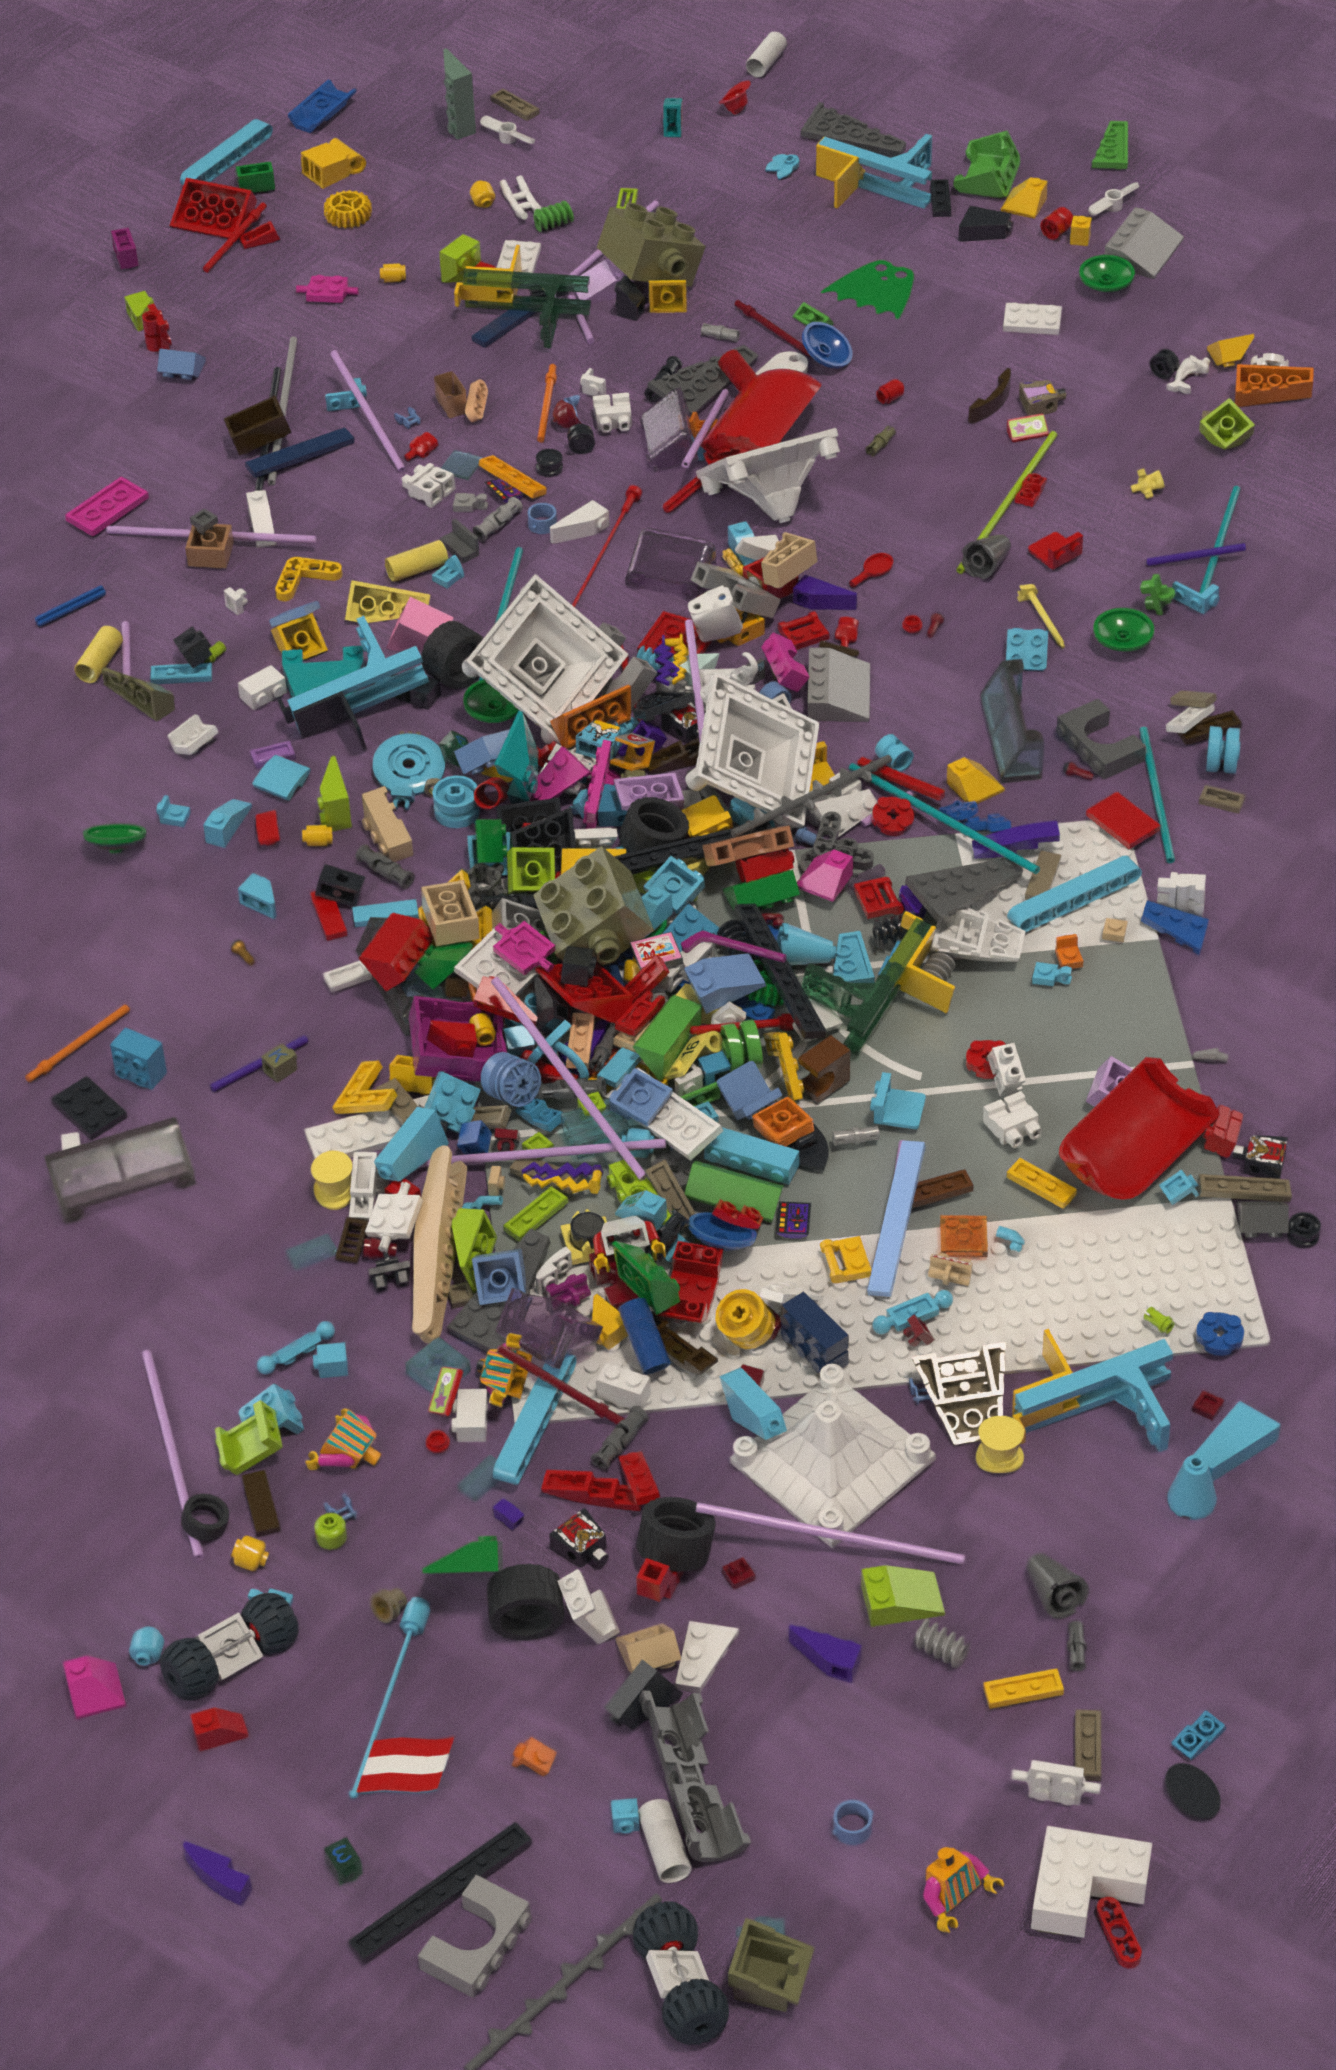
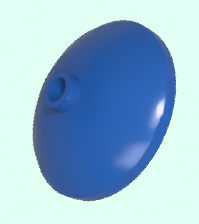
M812 322L804 328L802 332L804 347L816 362L825 367L835 369L843 368L849 364L853 355L852 348L847 338L838 329L824 322Z
M710 1212L697 1213L689 1218V1230L706 1246L721 1248L723 1251H735L747 1248L756 1241L757 1233L754 1229L733 1225Z

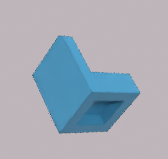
M723 1051L698 1058V1067L701 1068L704 1074L702 1081L705 1086L715 1083V1074L731 1069V1065Z

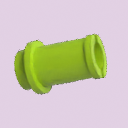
M218 641L209 649L213 655L203 662L213 664L217 657L226 652L224 643Z
M1151 1306L1146 1310L1150 1315L1144 1313L1143 1318L1159 1328V1332L1168 1334L1174 1328L1175 1322L1172 1317H1166Z

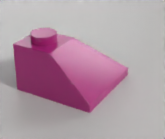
M831 850L815 857L797 881L798 889L833 902L853 875V856L837 850Z
M88 1655L63 1662L76 1720L126 1707L116 1663Z

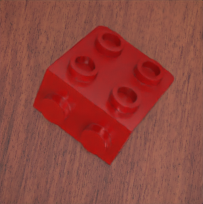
M1053 532L1029 545L1028 552L1054 570L1082 554L1083 535L1080 532H1076L1065 538L1060 533Z

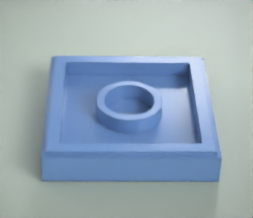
M314 601L285 611L271 618L269 622L271 627L308 615L321 607L318 601Z

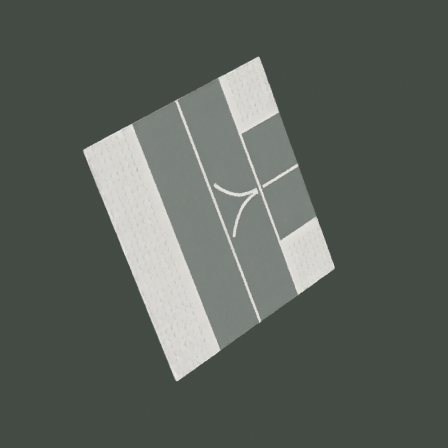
M1092 820L1058 823L1060 832L1059 842L1038 843V849L1017 850V855L1035 865L1040 851L1061 854V862L1051 889L1125 855L1129 856L1138 866L1134 848L1128 849ZM987 830V831H977L978 833L982 834L983 836H986V835H989V834H991V833H994V832H990L989 830ZM957 833L858 843V848L873 852V867L869 870L853 869V875L833 902L799 889L800 895L794 896V901L783 904L781 900L774 902V907L763 910L761 906L758 907L761 914L780 913L784 917V923L833 941L836 951L839 934L860 931L875 976V983L832 990L836 955L829 963L791 966L807 997L810 999L815 996L822 1000L836 1013L843 1023L839 1028L826 1032L825 1038H817L803 1043L795 1029L791 1031H783L778 1029V1027L757 1029L763 1056V1065L758 1070L770 1091L776 1088L780 1089L782 1096L776 1099L777 1102L788 1097L779 1057L768 1056L763 1034L769 1032L787 1033L793 1041L791 1052L797 1062L801 1055L830 1035L851 1050L850 1081L818 1103L806 1093H802V1099L794 1101L813 1119V1123L826 1138L829 1148L827 1165L824 1170L809 1169L799 1165L790 1184L787 1185L704 1159V1149L693 1160L782 1185L783 1190L779 1201L811 1203L809 1235L802 1237V1239L784 1238L776 1233L777 1206L772 1223L762 1220L760 1227L754 1229L757 1233L754 1244L744 1249L723 1251L719 1283L707 1321L697 1323L661 1316L669 1322L670 1329L697 1349L702 1346L717 1357L718 1362L701 1375L686 1371L673 1362L659 1372L646 1375L650 1377L651 1395L643 1408L646 1413L726 1405L727 1401L719 1376L740 1368L742 1364L764 1370V1382L761 1389L771 1399L800 1397L811 1392L820 1383V1372L817 1373L805 1357H800L796 1349L790 1343H786L783 1340L781 1328L775 1339L767 1340L763 1345L755 1349H743L736 1347L718 1329L715 1321L719 1302L728 1293L734 1290L747 1289L754 1291L760 1297L762 1287L769 1286L770 1283L782 1282V1280L796 1283L795 1287L824 1295L822 1305H817L849 1335V1349H847L849 1351L848 1365L842 1369L844 1381L854 1390L909 1385V1378L913 1379L914 1384H920L923 1381L912 1357L936 1353V1358L978 1352L981 1351L983 1345L1006 1342L1004 1374L1049 1370L1050 1368L1042 1355L1043 1332L1046 1329L1050 1330L1069 1367L1095 1365L1165 1339L1173 1356L1206 1353L1207 1351L1204 1350V1346L1201 1343L1198 1344L1196 1340L1197 1324L1206 1312L1227 1313L1236 1315L1241 1319V1324L1244 1328V1340L1239 1349L1262 1347L1270 1344L1268 1329L1231 1198L1200 1197L1199 1186H1197L1195 1189L1199 1196L1195 1197L1191 1192L1172 1205L1159 1186L1181 1169L1186 1176L1191 1174L1197 1184L1199 1174L1224 1175L1219 1154L1204 1148L1206 1139L1202 1138L1203 1133L1144 1192L1134 1198L1125 1200L1110 1198L1092 1190L1067 1168L1059 1156V1147L1065 1136L1094 1108V1106L1086 1102L1098 1068L1110 1056L1132 1069L1145 1057L1161 1058L1169 1071L1179 1079L1177 1084L1185 1090L1190 1088L1202 1094L1157 931L1141 922L1146 901H1148L1141 876L1137 881L1025 932L1018 962L978 961L951 957L956 967L946 982L954 985L955 990L947 1013L901 991L900 984L895 985L889 982L888 979L878 976L886 956H890L895 944L892 943L891 939H888L887 946L880 941V947L877 948L872 934L873 922L875 920L881 922L884 918L890 921L892 916L898 919L899 915L888 914L867 919L855 894L854 884L889 877L893 884V891L898 901L901 902L899 891L902 885L905 886L907 876L1005 858L974 859L973 839ZM813 848L789 850L792 851L795 859L793 863L794 868L789 870L794 871L796 882L804 873L801 868V855L813 850ZM735 861L711 866L703 875L705 888L698 894V899L696 902L694 901L696 910L720 928L726 921L738 920L722 889L740 884L741 881ZM1023 868L1020 878L1007 885L1002 884L993 893H986L984 898L973 903L969 908L979 913L983 910L989 913V917L996 921L1001 919L1012 924L1007 918V914L1013 906L1026 901L1025 893L1032 872ZM508 878L501 879L502 886L508 889ZM485 881L484 883H483V882H480V883H477V882H476V885H478V888H480L481 886H482V887H485V886H489V887H490V885L487 884V881ZM879 889L885 903H890L884 890ZM478 903L475 905L476 912L481 909V905ZM928 911L921 924L920 938L924 934L926 936L932 925L936 927L937 922ZM1106 918L1128 921L1124 942L1102 939ZM1077 934L1078 948L1083 958V967L1072 969L1070 975L1072 976L1071 983L1055 982L1054 986L1032 984L1036 962L1056 964L1058 969L1061 968L1055 954L1056 937ZM715 944V957L728 956L722 945ZM928 953L927 957L921 964L920 969H922L930 955L933 953ZM556 956L558 964H562L563 961L558 956ZM755 956V960L761 962L760 958ZM617 964L624 986H626L628 982H625L623 979L624 966ZM534 980L519 994V998L523 1003H525L524 1000L528 994L535 993ZM675 989L671 993L665 990L668 1000L679 992ZM469 990L468 995L466 996V1002H472ZM770 1004L766 1005L775 1009V1016L772 1019H776L782 1013H789L785 1004L783 1006L776 1004L774 1007ZM502 1017V1019H503L502 1035L504 1034V1029H505V1028H508V1026L505 1024V1018H504V1017ZM570 1030L560 1040L563 1044L569 1041ZM540 1032L545 1039L549 1036L548 1034ZM1001 1040L1005 1044L1015 1043L1026 1081L1022 1083L1021 1091L1025 1095L1026 1103L1039 1115L1038 1123L1042 1128L1040 1138L1033 1140L1028 1135L1024 1136L1021 1146L1013 1148L1009 1143L1002 1145L1000 1138H997L984 1124L983 1106L1000 1099L1004 1102V1098L1012 1094L999 1096L994 1079L979 1078L976 1076V1072L972 1070L970 1072L967 1069L966 1052L973 1041ZM534 1044V1050L539 1046L538 1044ZM614 1045L610 1058L621 1048ZM545 1056L547 1058V1063L553 1065L551 1061L548 1059V1057ZM697 1057L693 1062L696 1067H698V1058L701 1057ZM798 1063L799 1070L796 1072L798 1080H801L810 1072ZM597 1064L594 1066L593 1069H590L588 1071V1079H590L597 1072L595 1071ZM729 1070L715 1074V1082L730 1073ZM882 1072L891 1073V1089L925 1094L926 1100L918 1129L874 1123V1111H870L872 1097L876 1098L877 1094H874L876 1081H880ZM676 1078L668 1080V1087L672 1088L674 1093ZM476 1082V1087L481 1089L477 1098L478 1107L508 1105L512 1109L507 1126L503 1129L518 1130L520 1132V1143H515V1151L523 1150L522 1143L537 1132H540L550 1140L554 1147L611 1143L594 1119L581 1122L578 1117L577 1099H544L548 1108L562 1111L565 1116V1120L549 1132L519 1116L515 1111L518 1107L489 1096L483 1090L481 1082ZM723 1095L720 1096V1099L710 1102L719 1116V1122L717 1123L721 1127L768 1141L753 1127V1118L749 1120L747 1117L739 1120L736 1119ZM606 1097L602 1098L606 1105V1110L602 1111V1115L621 1140L622 1135H627L630 1128L645 1129L633 1119L627 1120L611 1111L610 1103ZM765 1107L758 1109V1111L760 1112L761 1110L765 1109ZM855 1126L858 1128L878 1126L879 1140L864 1141L858 1145L848 1143L834 1146L832 1131L850 1130ZM489 1129L492 1132L488 1153L501 1152L497 1148L499 1141L495 1138V1129ZM899 1141L925 1142L926 1148L918 1182L966 1169L974 1185L973 1192L911 1209L891 1297L868 1295L867 1289L870 1277L842 1283H832L829 1276L831 1271L825 1253L821 1252L820 1243L826 1239L836 1241L860 1236L872 1270L894 1178ZM509 1143L503 1145L502 1152L510 1151ZM666 1144V1148H655L653 1154H649L645 1159H635L645 1171L651 1167L652 1161L658 1156L671 1152L670 1146ZM619 1152L544 1157L539 1159L558 1167L568 1162L574 1169L584 1162L591 1167L601 1165L604 1173L601 1178V1187L598 1194H592L589 1189L571 1193L570 1195L559 1191L568 1197V1203L535 1230L548 1236L551 1242L537 1273L551 1256L566 1247L560 1226L570 1224L572 1217L577 1211L584 1213L588 1209L601 1217L605 1216L607 1222L622 1219L615 1215L616 1210L621 1205L617 1198L616 1190L611 1188L607 1181V1175H609L608 1165L623 1160ZM1019 1158H1022L1076 1188L1077 1195L1062 1209L1008 1179L1007 1171ZM515 1160L485 1162L487 1187L492 1166H501L502 1176H505L504 1190H500L499 1196L503 1197L502 1205H490L492 1227L497 1235L494 1246L495 1253L513 1250L519 1243V1241L503 1231V1225L550 1188L545 1186L541 1189L538 1183L531 1187L524 1178L511 1174L510 1166ZM672 1170V1172L677 1174L678 1170ZM581 1174V1181L585 1179L589 1183V1181L592 1179V1175L590 1174L587 1178H585L583 1174ZM688 1199L696 1214L712 1213L715 1206ZM999 1226L1015 1230L1023 1237L1025 1244L1022 1245L1020 1252L1010 1249L1011 1241L996 1237ZM688 1227L679 1232L688 1242L706 1246L691 1233ZM839 1251L834 1252L839 1269L844 1271L845 1267ZM944 1253L948 1254L950 1258L958 1260L962 1258L970 1259L973 1266L969 1286L949 1282V1285H944L943 1280L928 1277L930 1256L932 1254ZM663 1258L661 1262L658 1261L656 1264L662 1266L667 1275L671 1277L673 1271L672 1262H668ZM589 1262L572 1265L565 1273L558 1275V1284L565 1282L566 1278L572 1274L578 1276L584 1273L587 1276V1284L591 1295L580 1300L581 1304L577 1307L571 1304L554 1312L551 1309L547 1291L541 1294L537 1293L535 1280V1283L530 1287V1295L520 1320L512 1332L513 1334L522 1335L520 1349L518 1350L533 1355L531 1362L540 1368H543L553 1349L576 1355V1366L568 1385L598 1403H605L609 1406L610 1410L620 1416L629 1415L630 1408L597 1398L596 1380L605 1363L642 1374L628 1336L610 1350L596 1343L592 1336L593 1296L598 1294L604 1299V1288L610 1287L613 1284L606 1283L597 1286L589 1269ZM940 1290H947L953 1295V1303L950 1307L945 1309L939 1308V1315L923 1321L935 1339L929 1345H926L921 1340L917 1346L913 1347L908 1341L913 1338L914 1334L907 1338L903 1334L905 1329L897 1332L893 1325L885 1334H878L873 1330V1320L880 1315L886 1316V1309L925 1293H929L932 1299L935 1298L936 1293ZM760 1297L781 1316V1305L784 1303ZM1149 1307H1154L1166 1317H1172L1175 1325L1170 1333L1159 1332V1328L1143 1318L1144 1313L1150 1315L1146 1312ZM1217 1331V1332H1216V1333H1217V1336H1220V1337H1221L1223 1334H1225L1224 1332H1221V1331ZM529 1372L521 1399L512 1397L515 1423L538 1378ZM563 1393L548 1424L600 1417L595 1415L594 1411Z

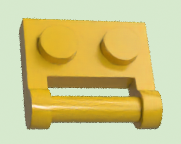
M860 1236L836 1241L826 1239L820 1243L821 1252L825 1253L831 1271L829 1276L832 1283H842L871 1276L872 1270ZM839 1251L845 1267L844 1271L839 1269L834 1252Z

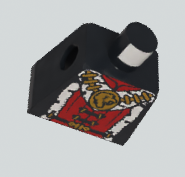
M695 701L688 703L686 708H674L670 714L661 715L662 730L684 743H689L699 738Z
M1252 1135L1248 1147L1235 1146L1232 1158L1245 1161L1244 1173L1257 1178L1280 1179L1288 1137Z
M585 1508L549 1534L550 1549L578 1567H584L590 1561H594L598 1566H602L609 1558V1555L605 1552L607 1548L606 1535Z

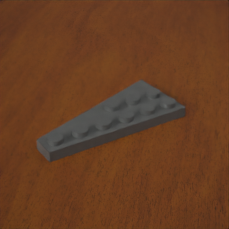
M821 102L817 104L801 129V137L821 140L825 136L861 149L892 157L903 154L906 149L905 141L890 134H881L877 128H868L866 123L847 114L840 115L836 109L832 107L830 109L825 108Z
M745 345L734 348L741 354L749 366L757 361L759 355ZM714 356L704 363L701 361L682 368L673 375H664L660 380H651L648 382L647 387L690 418L693 412L699 413L732 382L718 366L722 356Z
M1007 858L907 876L905 884L936 922L940 923L945 916L954 915L956 910L960 908L965 909L984 898L986 893L995 892L1002 884L1007 885L1020 878L1023 868Z
M530 1229L514 1247V1249H522L526 1276V1298L480 1305L478 1292H476L447 1326L448 1332L487 1352L490 1349H497L501 1344L506 1343L507 1335L513 1332L527 1303L530 1287L535 1283L539 1265H542L550 1246L549 1237Z

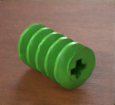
M566 201L555 203L554 206L542 207L541 210L536 209L533 213L534 224L539 232H541V226H543L544 230H548V224L551 228H554V222H556L557 226H561V220L564 224H567V218H569L570 222H574L573 211Z

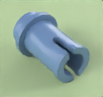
M804 827L798 829L795 838L798 839L799 843L804 842L813 847L817 834L808 831V828Z

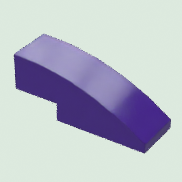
M185 1841L183 1843L185 1859L198 1877L213 1891L243 1907L252 1891L250 1876L234 1870L231 1858Z

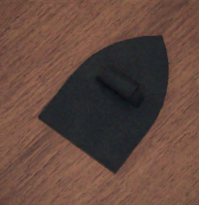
M813 1124V1132L796 1139L787 1147L799 1151L800 1166L824 1170L829 1157L828 1143L822 1132Z

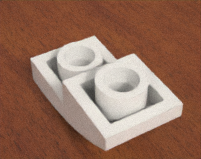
M567 1247L562 1248L551 1256L536 1275L538 1294L545 1292L546 1286L552 1283L558 1284V1275L565 1273L572 1267L571 1251Z

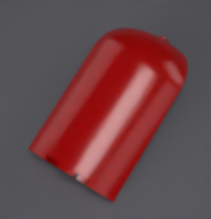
M773 369L758 374L743 387L706 435L700 446L711 456L716 457L723 452H731L734 449L744 453L778 444L817 393L822 383L806 373L792 369Z
M1145 1057L1065 1136L1059 1147V1156L1067 1168L1092 1190L1110 1198L1131 1199L1144 1192L1221 1114L1210 1096L1199 1094L1190 1088L1186 1090L1181 1088L1177 1084L1179 1079L1169 1071L1161 1058Z

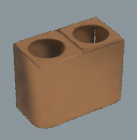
M450 371L436 375L434 377L436 399L448 417L454 418L466 414V389L455 373Z

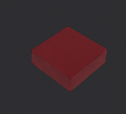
M1203 1390L1192 1405L1191 1411L1213 1421L1224 1406L1225 1400Z

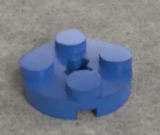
M1206 1312L1197 1324L1196 1340L1198 1344L1201 1343L1204 1346V1350L1213 1355L1224 1356L1231 1354L1232 1350H1235L1237 1347L1239 1349L1243 1344L1244 1328L1241 1324V1319L1236 1315L1227 1313ZM1217 1331H1221V1332H1224L1225 1334H1223V1335L1220 1337V1336H1217V1333H1216V1332H1217Z

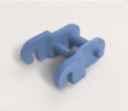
M408 407L409 417L405 418L398 413H395L394 417L400 425L410 429L412 424H420L421 418L416 415V411L413 408Z
M909 1378L911 1395H915L913 1401H916L918 1405L919 1401L931 1400L929 1395L919 1396V1392H927V1389H917L913 1379Z
M346 1493L342 1494L346 1506L337 1511L335 1508H331L327 1502L324 1503L327 1513L339 1515V1513L348 1510L349 1513L342 1516L344 1520L351 1517L354 1520L357 1519V1511L353 1510L352 1501L347 1497Z

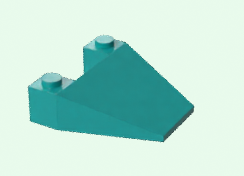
M362 646L343 647L342 661L304 663L302 649L282 651L283 675L292 698L364 668L365 660ZM358 689V690H356V691H354V692H351V693H349V694H346V695H344V696H348V695H350V694H352V693H355V692L359 691L360 689Z

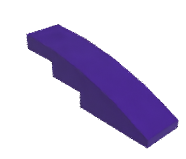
M1048 821L1008 828L991 833L985 837L1017 854V850L1038 849V843L1059 842L1060 832L1058 821ZM972 841L974 859L1003 857L977 841Z

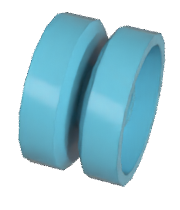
M1210 726L1206 772H1217L1220 767V760H1224V772L1236 774L1237 761H1239L1240 728H1228L1226 740H1222L1223 730L1221 727Z
M457 775L445 777L438 781L432 792L436 820L448 828H463L473 824L480 814V807L474 800V791L477 784L470 778Z

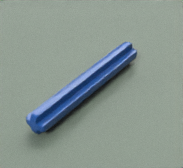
M100 585L35 617V622L41 627L106 595V591Z

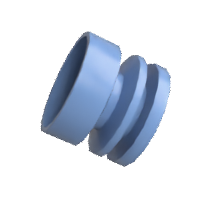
M500 1052L491 1056L484 1064L481 1072V1085L489 1096L510 1105L521 1107L529 1104L538 1094L541 1086V1074L538 1067L532 1062L510 1053Z

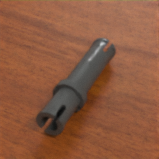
M611 1022L602 1041L594 1049V1056L590 1060L589 1066L593 1069L597 1064L595 1071L602 1070L606 1060H609L612 1054L614 1037L620 1032L615 1030V1023Z

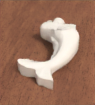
M1190 355V358H1186L1180 364L1176 372L1175 381L1166 384V390L1173 393L1181 391L1184 394H1191L1190 385L1182 382V380L1189 374H1195V376L1199 373L1208 374L1210 360L1208 358L1199 360Z

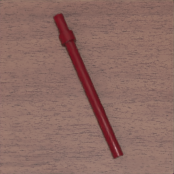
M740 300L735 301L734 306L743 311L745 316L755 319L802 353L812 358L806 351L803 343L760 315L751 305H746Z
M502 1344L498 1348L496 1353L590 1408L598 1417H605L616 1425L621 1420H624L622 1416L610 1410L609 1406L605 1403H598Z

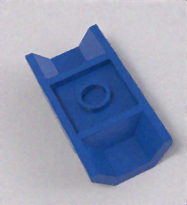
M328 79L289 112L288 118L296 129L311 133L324 121H328L342 109L357 91L354 88L349 93L337 90L332 81Z

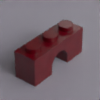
M595 1252L589 1254V1269L596 1285L613 1284L610 1287L604 1288L605 1301L618 1310L624 1303L639 1298L619 1277L614 1254L605 1256L608 1260L610 1271L607 1272L606 1267H601L599 1269L600 1274H598L594 1265V1260L596 1259Z

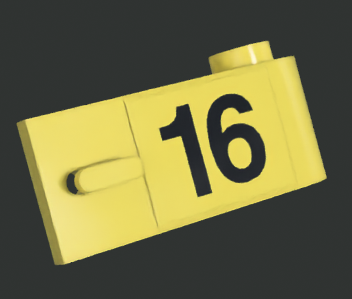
M711 1031L693 1036L675 1060L665 1078L669 1080L684 1076L697 1057L720 1052L723 1040L721 1035L716 1031Z

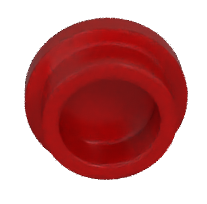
M909 615L903 621L902 628L908 633L919 632L922 629V621L916 615Z
M441 1430L432 1431L426 1438V1447L432 1453H442L450 1446L449 1437Z

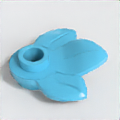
M792 154L776 155L772 157L773 161L767 164L765 171H777V177L780 180L790 175L792 171L799 167L800 159L797 155Z

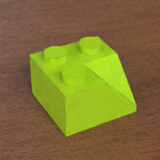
M462 234L439 252L442 282L466 281V266L475 267L481 261L479 241Z
M1228 398L1200 421L1199 431L1211 444L1223 449H1229L1241 445L1254 434L1255 424Z
M512 847L508 850V894L516 892L535 894L546 882L555 880L554 848Z

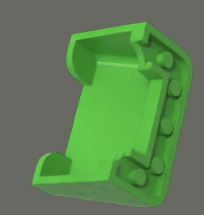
M1008 130L969 141L966 156L970 159L971 165L966 177H963L961 174L955 176L953 181L955 189L960 193L993 198L1007 197L1020 165V155Z

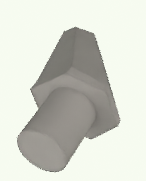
M1219 1048L1194 1052L1192 1060L1212 1063L1217 1060L1226 1063L1228 1054L1219 1052Z

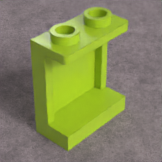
M261 1400L253 1404L255 1415L229 1431H225L220 1426L215 1428V1442L219 1448L220 1464L225 1470H229L235 1475L242 1473L283 1448L275 1410Z

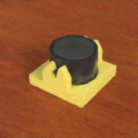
M586 1209L584 1213L577 1211L572 1217L570 1224L560 1226L565 1246L571 1251L572 1265L589 1262V1254L594 1253L593 1238L595 1234L602 1230L603 1224L607 1222L605 1216L601 1217L597 1213Z

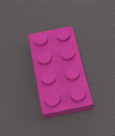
M121 476L65 514L67 522L93 537L147 500L149 495L146 490Z
M603 740L602 747H597L596 764L593 766L592 782L588 788V801L585 802L583 824H587L586 829H594L597 824L598 809L610 763L611 741Z

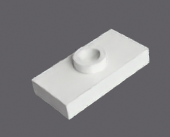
M357 961L323 973V978L332 993L372 979V974L361 961Z

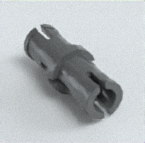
M1072 1621L1068 1624L1069 1641L1067 1642V1650L1070 1652L1071 1670L1079 1672L1086 1669L1085 1651L1087 1650V1642L1084 1640L1083 1623Z

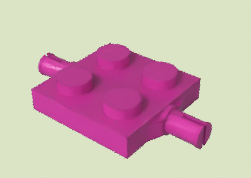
M316 275L311 276L310 283L307 286L296 285V293H306V301L343 303L347 294L358 295L359 288L348 287V277Z
M523 921L520 925L510 930L501 923L495 926L494 930L501 934L502 938L493 945V951L521 974L526 975L538 965L547 972L554 968V964L546 958L555 951V944L528 923Z

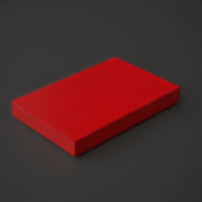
M1119 792L1113 793L1086 810L1088 818L1128 849L1133 848L1159 832L1161 828L1159 823Z

